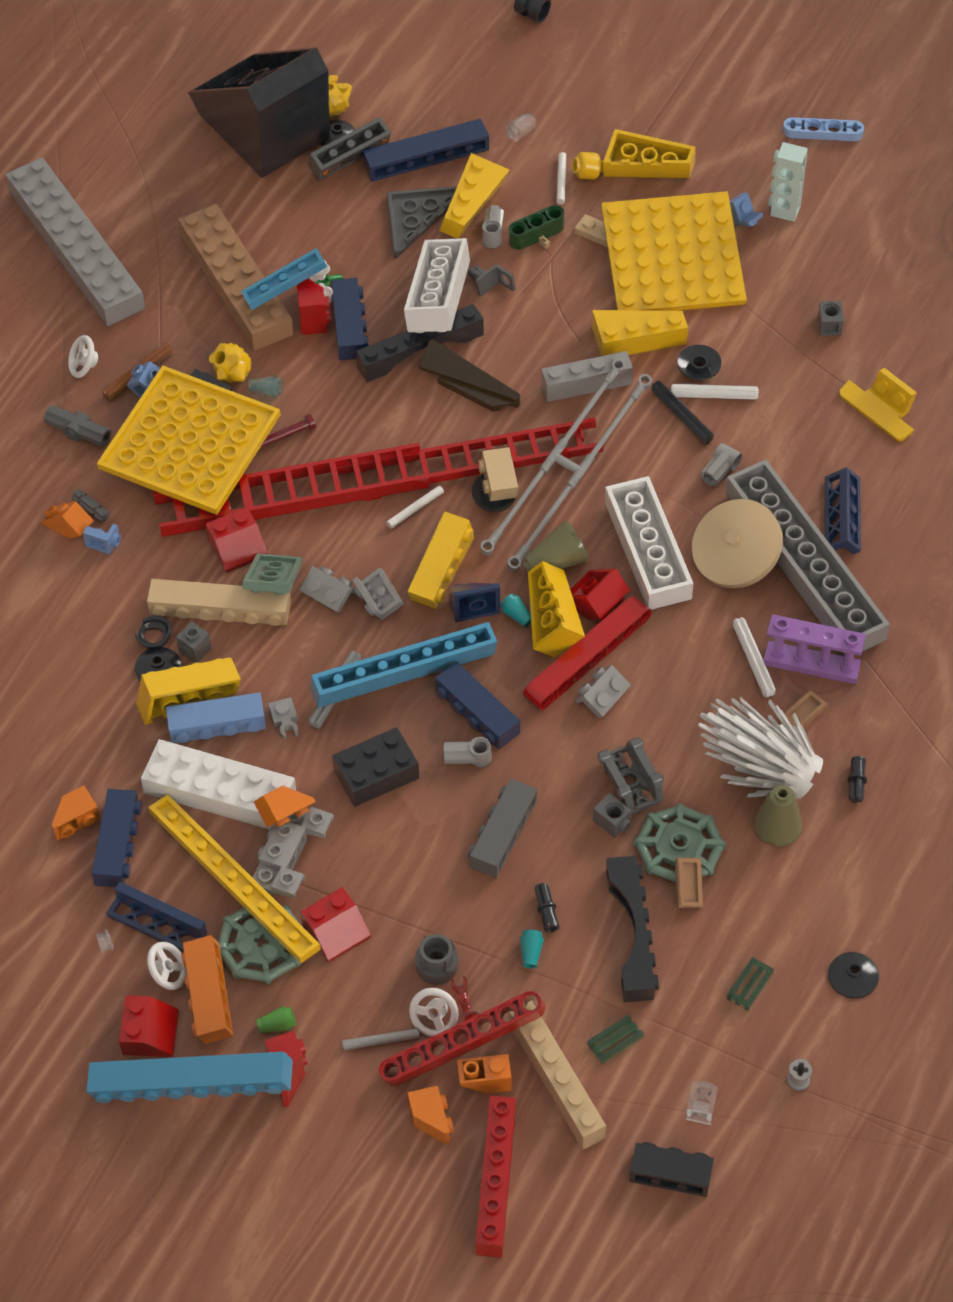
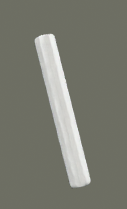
M672 384L671 392L676 397L756 400L759 394L757 386Z
M743 617L735 619L733 627L763 696L775 695L776 688L746 620Z

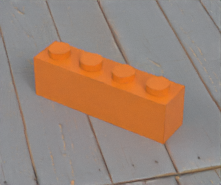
M212 935L184 942V952L181 953L183 965L187 968L185 984L187 989L190 990L191 998L188 999V1005L194 1016V1022L191 1024L194 1036L198 1037L204 1044L233 1037L219 943Z

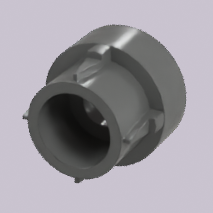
M441 934L424 936L415 955L416 971L423 981L439 985L447 983L456 975L458 971V954L452 939L449 940Z

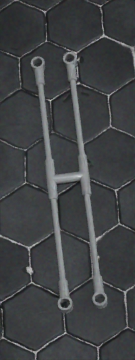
M615 359L612 362L611 370L604 378L601 387L564 438L559 440L539 468L540 471L501 525L494 530L488 540H484L481 543V554L484 556L493 554L494 545L502 536L505 527L544 473L546 474L554 462L574 474L526 544L521 546L515 556H511L508 559V570L511 572L520 570L521 562L530 551L532 543L570 490L575 488L595 460V455L633 402L638 400L644 390L650 388L652 378L649 375L642 374L639 376L638 384L630 394L627 403L591 453L587 454L580 465H577L560 454L607 386L611 385L617 375L624 372L625 362L623 360ZM489 546L491 549L486 550L483 547ZM516 562L518 565L512 566L510 563Z

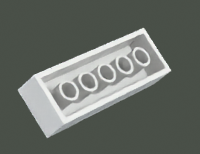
M467 238L424 241L404 308L408 332L451 331L470 263Z
M649 476L605 487V505L646 606L652 610L691 600L693 581Z
M160 739L141 777L144 794L163 798L168 794L176 803L269 830L272 826L266 827L254 801L281 786L296 791L294 777Z

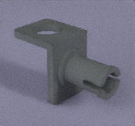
M476 264L468 270L469 277L476 280L477 291L480 296L484 295L498 283L511 291L516 290L513 274L497 264L488 271L483 270ZM503 274L508 278L509 283L504 279Z

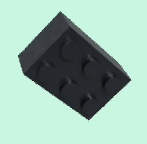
M398 727L332 755L333 770L354 807L419 779V763Z

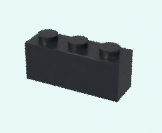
M650 1142L636 1143L629 1182L707 1197L714 1158L701 1152L694 1154L683 1152L675 1147L661 1148Z

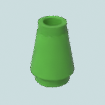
M282 1006L258 1018L257 1024L262 1034L265 1032L291 1030V1027L296 1026V1021L291 1006L286 1008Z

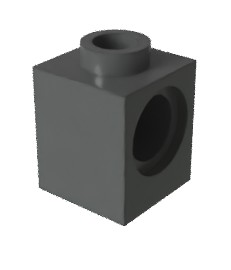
M841 301L819 302L818 323L820 336L842 335L844 319Z
M193 622L176 636L179 653L193 663H198L212 649L209 633Z
M609 793L593 808V821L615 838L620 832H626L631 826L632 810Z

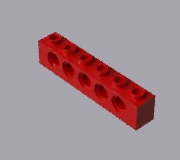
M490 1096L476 1234V1256L503 1258L516 1117V1098Z

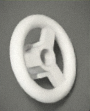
M82 335L75 340L68 357V367L71 375L75 378H82L88 373L90 368L96 366L98 361V353L94 351L93 341L87 335ZM79 365L84 366L79 372L76 371Z
M168 942L154 944L147 956V965L152 978L165 989L175 990L180 988L185 983V976L187 975V968L183 965L180 950ZM163 949L171 952L178 962H173L167 958ZM180 971L177 981H167L169 973Z
M438 988L421 990L413 997L409 1007V1015L414 1027L429 1037H433L455 1026L459 1017L455 1000L450 994ZM426 996L440 997L432 999L426 1007L418 1005ZM449 1005L451 1018L449 1023L444 1026L442 1018L447 1014ZM432 1008H435L438 1011V1014H435L432 1011ZM417 1014L426 1015L430 1020H433L437 1030L424 1026Z

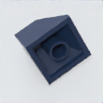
M467 583L449 587V602L455 623L500 614L499 583Z

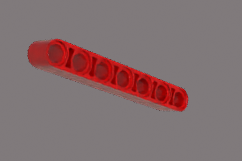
M635 596L629 597L589 631L585 637L575 643L533 679L524 689L523 696L538 709L545 710L645 624L650 618L652 610Z
M534 991L524 992L385 1059L379 1066V1075L391 1086L404 1084L539 1019L545 1013V1003L538 993ZM532 1000L538 1001V1005L534 1010L526 1009L528 1002ZM509 1011L515 1013L511 1021H503L505 1013ZM484 1023H491V1028L488 1032H480V1027ZM461 1034H468L466 1042L457 1044V1038ZM438 1045L445 1046L443 1053L434 1055V1049ZM415 1056H421V1062L417 1066H411V1060ZM398 1067V1073L394 1077L389 1078L387 1075L389 1069Z

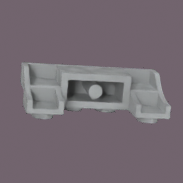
M311 807L309 812L299 817H296L295 814L289 816L291 821L280 827L275 825V827L272 826L267 836L268 841L265 847L262 846L258 852L257 860H259V865L252 877L269 894L296 898V892L305 877L304 874L293 871V868L307 842V835L325 838L326 831L334 820V814Z

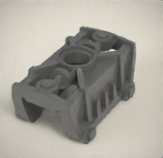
M640 737L628 740L625 747H620L610 752L608 749L600 751L597 756L598 761L604 767L605 774L609 776L615 786L621 802L632 810V814L661 803L663 798V775L654 769L643 749L644 743ZM625 752L628 753L632 760L631 768H629L628 764H623V753ZM632 776L636 779V782L628 785L624 778ZM642 789L649 791L653 799L649 801L647 797L641 796ZM633 797H636V798H637L636 806H635V807H634Z

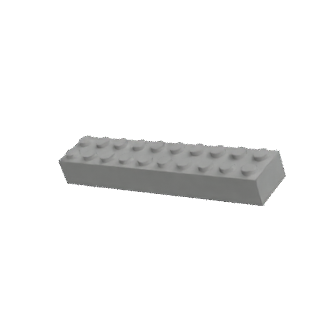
M43 157L5 174L10 194L107 327L145 309L142 290Z
M765 459L728 476L725 493L730 500L748 499L756 501L767 507L778 520L783 535V546L777 564L821 624L866 634L862 651L886 641L890 626L889 622L768 461Z

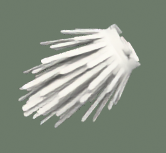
M741 697L740 702L743 705L734 698H731V701L748 715L749 719L734 707H729L719 699H716V702L724 709L710 703L711 707L718 711L716 715L709 712L708 714L701 713L700 717L715 727L710 728L703 723H699L698 726L717 737L718 740L706 733L700 735L720 748L707 742L703 743L705 747L722 755L706 752L705 754L736 766V771L765 778L721 775V778L730 779L727 784L767 789L785 785L790 787L794 791L795 797L799 799L813 786L810 781L815 771L820 774L823 758L814 753L803 725L801 726L795 713L793 714V719L797 725L796 728L791 725L782 709L780 710L778 705L775 706L770 699L768 704L781 721V725L771 715H768V719L772 723L770 724ZM757 790L755 793L748 794L747 797L768 796L772 790Z

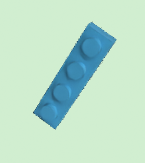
M315 248L242 290L241 293L251 310L327 268V265L318 249Z

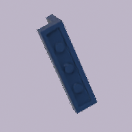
M846 467L825 476V538L835 551L845 547L852 554H856L861 551L860 477ZM840 479L838 485L833 489V482ZM837 496H840V500L838 501L836 506L833 507V502L835 501ZM840 514V519L833 526V520ZM839 532L840 540L833 543V539Z
M119 882L116 886V899L106 912L107 917L159 942L171 943L182 953L184 948L183 944L180 943V937L190 935L199 939L207 935L205 921L122 882ZM121 903L131 907L132 913L120 915L116 911ZM148 915L152 917L153 923L141 925L137 922V917ZM169 925L173 927L174 933L164 936L159 933L158 927Z

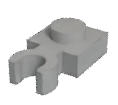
M292 698L268 703L274 726H280L281 738L283 740L286 739L285 732L287 730L294 731L295 737L298 736V726L295 723L298 721Z

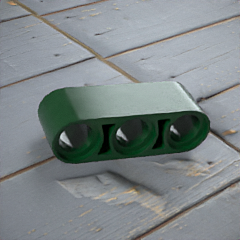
M552 205L511 223L509 226L510 247L516 250L524 249L539 242V237L541 236L549 238L563 231L564 209L561 206Z

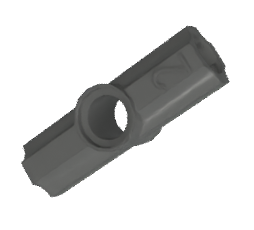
M55 405L49 406L46 410L44 422L63 430L70 439L75 441L84 439L100 447L108 444L111 429L91 421L90 417L81 411L72 413Z

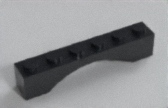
M471 304L456 311L451 331L416 333L408 332L407 330L357 350V368L368 383L387 375L405 358L426 348L431 339L438 343H466L483 336L484 318L475 305Z
M636 856L607 858L606 875L609 892L618 899L627 911L635 933L634 947L621 970L624 1003L654 1000L655 990H659L658 975H653L652 968L656 967L655 953H650L649 945H652L653 942L651 930L646 929V923H649L648 908H643V901H646L645 886L640 887V880L643 879L642 865H637Z

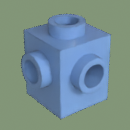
M151 361L142 365L138 364L131 372L132 377L127 387L141 398L160 370L159 367Z

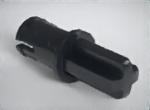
M855 756L851 759V773L848 776V782L850 783L849 799L852 803L862 802L864 799V784L867 783V777L865 776L866 759L861 756Z
M540 883L534 888L539 905L537 912L541 913L544 931L547 933L555 932L560 928L555 912L557 906L556 903H553L549 885Z

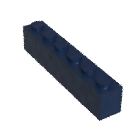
M480 118L363 150V163L371 182L466 157L471 155V153L477 154L488 151L489 134Z

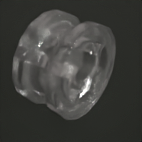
M107 929L102 934L95 933L102 954L107 949L114 950Z

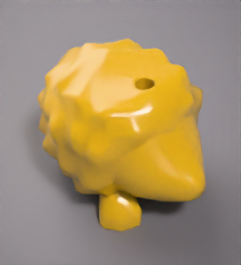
M336 75L329 76V117L339 116L341 113L346 112V109L349 107L348 100L352 90L351 84L337 83L338 76Z
M220 343L209 356V362L213 364L218 380L227 381L228 383L243 382L251 370V358L237 344Z

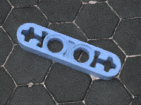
M791 117L787 118L783 123V134L788 138L859 141L863 138L864 125L856 120ZM813 126L818 128V130L810 131L808 128ZM834 127L837 128L839 131L831 132L829 128Z

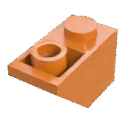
M76 501L49 507L44 513L46 516L41 523L47 528L71 539L80 537L85 528L90 526L94 520Z
M84 785L63 795L52 822L54 837L57 841L71 836L75 831L83 827L93 825L100 819L98 807Z
M281 786L254 801V804L268 828L274 824L280 827L291 821L289 816L293 814L299 817L309 812L308 806L316 801L311 796Z
M508 1054L457 1060L460 1086L486 1094L512 1091V1077Z
M438 1085L407 1092L408 1105L414 1127L444 1144L450 1143V1133L454 1132L451 1117L446 1118L444 1110L448 1109L445 1094L440 1095Z

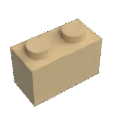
M510 448L483 451L481 460H478L480 474L484 473V493H488L490 501L516 498L518 483Z

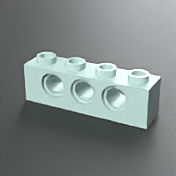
M783 142L780 150L775 151L773 162L776 165H774L771 177L774 179L770 187V192H773V194H771L768 206L771 207L770 216L795 222L801 207L808 148Z

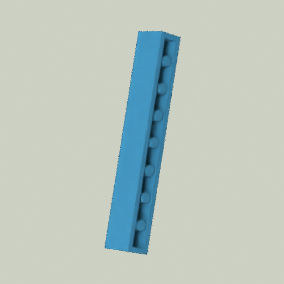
M489 622L313 674L311 675L310 689L317 707L320 708L445 670L456 661L462 665L494 655L497 640Z
M285 1052L89 1062L86 1092L99 1103H109L112 1099H119L125 1102H132L135 1098H144L151 1101L158 1100L159 1097L182 1099L183 1096L189 1095L196 1098H206L208 1094H217L222 1097L232 1096V1093H241L248 1096L256 1095L257 1092L280 1094L281 1091L291 1090L293 1060Z

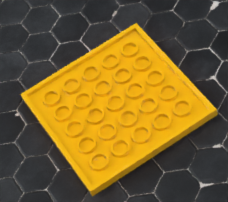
M728 191L601 203L617 310L681 311L746 304L747 298Z
M162 365L97 462V467L100 470L217 515L277 422L281 412L280 409Z

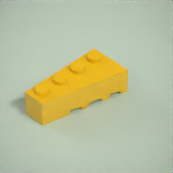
M615 129L603 161V177L690 178L695 164L696 147Z
M471 153L439 231L459 239L473 222L474 218L482 211L486 203L503 185L510 170Z
M592 310V329L601 356L624 351L631 355L687 344L688 325L683 311Z
M444 511L408 589L410 600L434 609L437 608L439 602H443L449 584L452 582L456 571L475 539L470 520Z
M542 561L528 572L533 649L555 658L585 637L564 570Z
M231 657L218 658L204 663H193L183 667H172L157 672L151 671L141 675L136 705L144 724L147 725L153 723L152 719L163 715L164 719L167 718L166 707L220 699L237 694L241 679Z

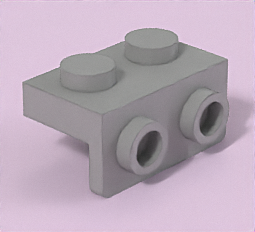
M312 566L300 591L340 613L350 593H356L354 588L351 587L353 582L342 576L339 579L333 577L334 572L324 566L320 569Z
M380 567L362 581L357 577L353 579L356 585L354 590L362 600L366 601L367 604L364 606L371 616L376 615L383 621L404 605L384 570Z
M613 665L604 669L603 667L598 668L592 674L593 680L579 688L577 691L579 695L574 700L577 704L584 702L598 718L603 717L631 686Z

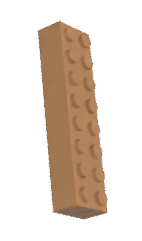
M214 204L179 218L181 238L253 350L256 351L292 336V318L277 296L251 310L241 293L242 290L265 277L218 205Z

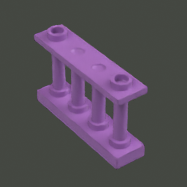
M772 614L767 636L774 637L775 641H768L764 657L766 666L856 684L861 660L854 659V654L861 656L866 634ZM784 640L798 642V647L784 644ZM812 645L822 647L820 652L807 649V646ZM831 650L845 652V656L830 653Z

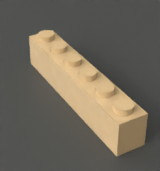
M151 579L147 604L149 615L279 626L288 624L291 598L290 592L283 595H276L268 591L254 593L238 585Z
M528 1002L526 1009L534 1010L536 1007L533 1002ZM509 1011V1021L514 1017L515 1013L513 1011ZM542 1017L514 1030L515 1036L582 1150L606 1138V1125Z

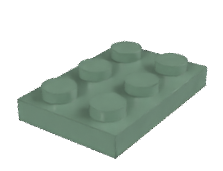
M257 553L243 579V589L254 593L268 591L276 595L289 593L302 567V557Z

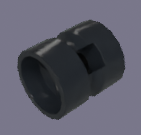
M515 0L514 11L516 13L528 16L529 19L537 23H542L546 19L551 8V0Z

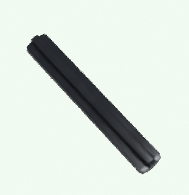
M658 380L652 384L651 390L703 443L708 444L713 440L714 434L661 381Z

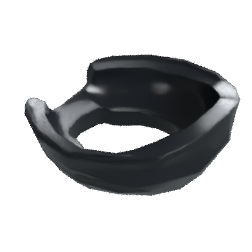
M153 615L144 618L138 633H135L139 643L150 649H158L167 644L171 638V623L162 616ZM146 630H160L163 633L162 640L157 643L148 642L143 637Z

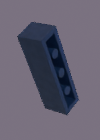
M358 278L332 280L339 360L357 359L356 351L369 346L368 336H363V333L367 332L366 319L362 320L361 317L365 316V305L360 303V299H364L363 286L358 287Z
M457 661L435 677V691L442 700L446 699L451 704L452 709L457 714H462L467 719L468 724L473 729H478L491 745L493 744L498 749H501L520 734V720Z
M107 789L92 869L95 886L116 887L119 882L125 884V879L130 878L131 865L128 862L129 857L134 856L135 845L132 843L133 836L138 834L137 815H141L142 801L138 800L137 791Z

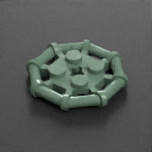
M678 803L677 806L659 812H649L646 815V821L638 837L634 839L633 843L646 867L645 871L649 875L655 874L675 883V872L661 867L660 865L663 862L675 867L676 858H701L702 877H710L714 874V868L722 851L726 849V842L720 836L714 823V817L711 814L706 815L685 807L683 803ZM677 816V819H674L672 823L668 824V822L664 823L662 821ZM683 816L694 821H697L698 823L696 824L691 821L683 819ZM653 827L658 829L655 838L649 837ZM707 829L711 839H705L701 831ZM680 839L684 840L685 846L678 847L673 842H678ZM647 847L655 848L657 856L652 859ZM705 848L712 849L707 861L702 857Z
M288 905L282 906L298 922L291 912V907ZM245 908L238 910L230 916H225L222 919L223 926L218 943L222 960L231 971L233 978H244L271 984L272 980L301 965L292 954L286 953V949L255 918L248 919L243 926L238 923L251 915ZM231 930L237 933L235 943H228ZM259 939H265V941H267L268 944H263L262 947H258L256 941ZM237 952L242 957V961L237 964L231 955L232 953ZM274 961H283V963L270 970L269 967L272 966ZM248 966L263 968V971H257L247 968Z

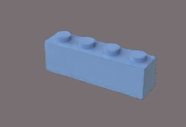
M261 692L166 707L171 743H186L190 740H206L216 736H232L236 733L257 732L266 729Z

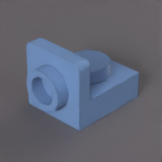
M741 193L730 200L731 213L736 225L751 227L757 224V220L763 217L762 212H754L748 193Z
M116 524L111 526L108 533L99 528L95 529L89 526L83 532L86 547L109 555L114 547H118L121 541V535Z

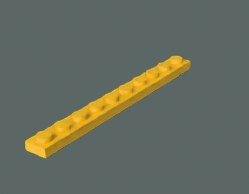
M168 794L148 807L149 813L300 963H303L321 950L320 944Z

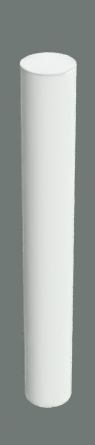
M564 152L558 154L556 202L559 205L565 203L567 155Z
M437 486L386 521L387 526L392 529L443 494V488Z

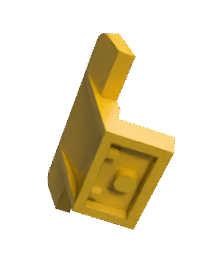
M887 369L879 370L872 388L863 391L850 380L840 389L841 399L896 441L902 442L912 435L914 429L901 419L909 413L917 392Z

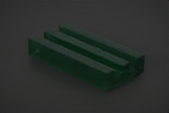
M752 957L727 994L726 999L735 1001L736 1005H742L745 1010L749 1011L773 975L774 969ZM754 966H757L758 969L740 996L736 995ZM763 970L766 971V973L764 974V976L762 977V979L760 980V982L758 983V985L756 986L748 1000H745V997L747 996V994L749 993V991L751 990V988L753 987V985L755 984Z
M629 1014L587 1041L588 1047L602 1064L643 1038L644 1033L637 1028L638 1025L635 1022L631 1021L632 1018ZM630 1032L634 1033L633 1035H631L618 1045L614 1046L604 1054L601 1053V1051H603L610 1045L615 1044Z

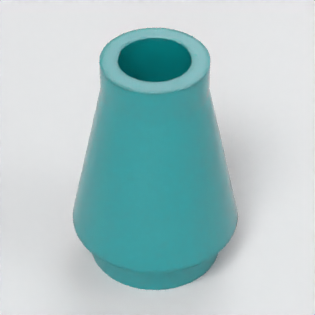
M512 593L501 602L500 607L503 609L502 612L520 623L523 627H527L531 623V614L519 596H515Z
M524 930L522 936L519 937L523 960L522 966L534 969L538 965L544 938L542 937V932L538 930Z

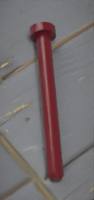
M311 414L306 415L305 420L268 435L260 448L307 428L310 430L316 429Z

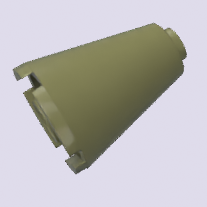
M568 520L562 522L524 557L526 562L523 563V566L527 573L542 561L560 569H565L589 560V556L580 538L578 539L574 533L576 531Z
M779 785L772 789L754 818L756 835L765 843L769 842L775 844L774 846L782 847L795 842L803 828V821L795 793L790 787L785 785Z

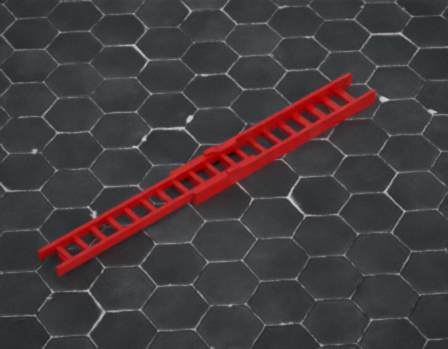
M596 418L584 419L573 433L577 446L565 448L560 455L568 459L591 453L597 443L583 445L584 436L582 430L596 428ZM575 421L420 449V443L244 474L233 491L241 490L244 508L247 507L254 520L360 500L382 499V496L429 488V484L481 475L478 465L473 464L470 453L472 450L483 448L492 450L494 446L507 444L510 448L514 468L543 463L551 451L539 453L536 439L551 436L555 447L559 442L558 435L567 433ZM529 440L533 454L518 457L514 443ZM604 445L600 448L598 453L603 452ZM464 452L467 467L452 469L449 455ZM442 456L446 470L429 473L426 459ZM420 460L423 475L408 477L405 463ZM398 464L401 479L386 481L382 467ZM376 468L379 483L363 485L361 473L366 472L368 469ZM354 472L357 487L341 490L338 475ZM331 473L335 491L319 494L315 476ZM309 477L313 495L297 498L293 480ZM287 481L291 499L275 502L271 484ZM264 485L268 504L253 506L250 487ZM153 491L155 505L174 502L177 518L175 521L159 523L161 537L206 529V523L240 510H231L228 498L221 508L222 512H219L217 515L208 514V511L198 508L199 516L186 518L182 501Z

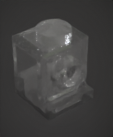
M708 1081L692 1082L685 1120L711 1125L718 1086Z

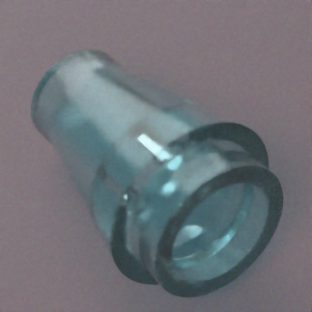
M276 375L256 379L251 378L249 380L250 392H257L271 397L282 394L283 381L282 378H277Z

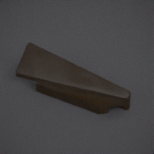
M434 339L429 341L419 369L438 375V384L492 412L500 411L503 406L513 405L515 408L520 406V394Z

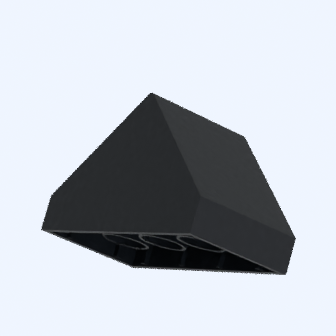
M317 47L254 53L188 92L199 115L261 178L330 137L329 75Z

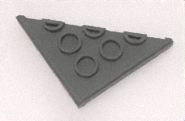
M457 186L387 192L394 258L400 256L447 212Z

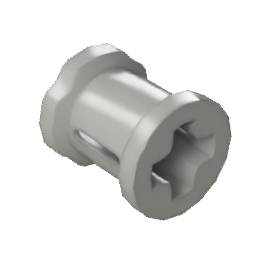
M796 1059L789 1066L787 1083L793 1090H805L810 1084L812 1066L807 1060Z

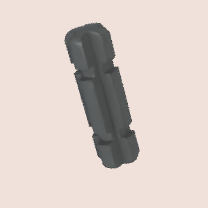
M81 489L73 492L72 500L76 501L92 516L94 515L98 521L102 522L108 519L109 511L104 507L101 508V505L90 496H87L85 492Z

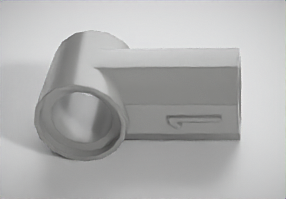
M491 205L489 208H486L485 219L482 225V243L487 248H497L501 244L504 210L498 205Z
M721 443L715 450L713 459L701 471V478H703L706 484L717 486L730 470L734 471L738 467L743 456L742 453Z
M476 737L471 742H444L445 764L472 763L474 766L482 768L488 766L492 761L491 745L488 739L484 737Z

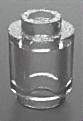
M530 113L521 114L506 124L507 136L514 141L521 140L534 131V128L537 126L536 119Z

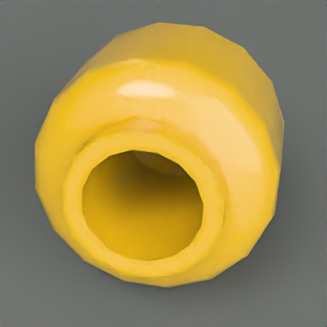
M580 152L573 158L572 172L579 179L595 180L603 172V160L595 152Z

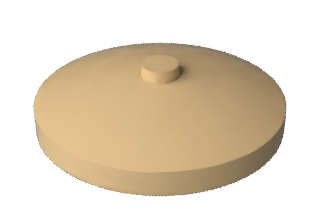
M735 499L724 502L710 510L698 524L692 540L694 562L699 571L710 582L718 586L742 588L752 585L764 578L777 563L783 546L782 530L772 512L756 501Z

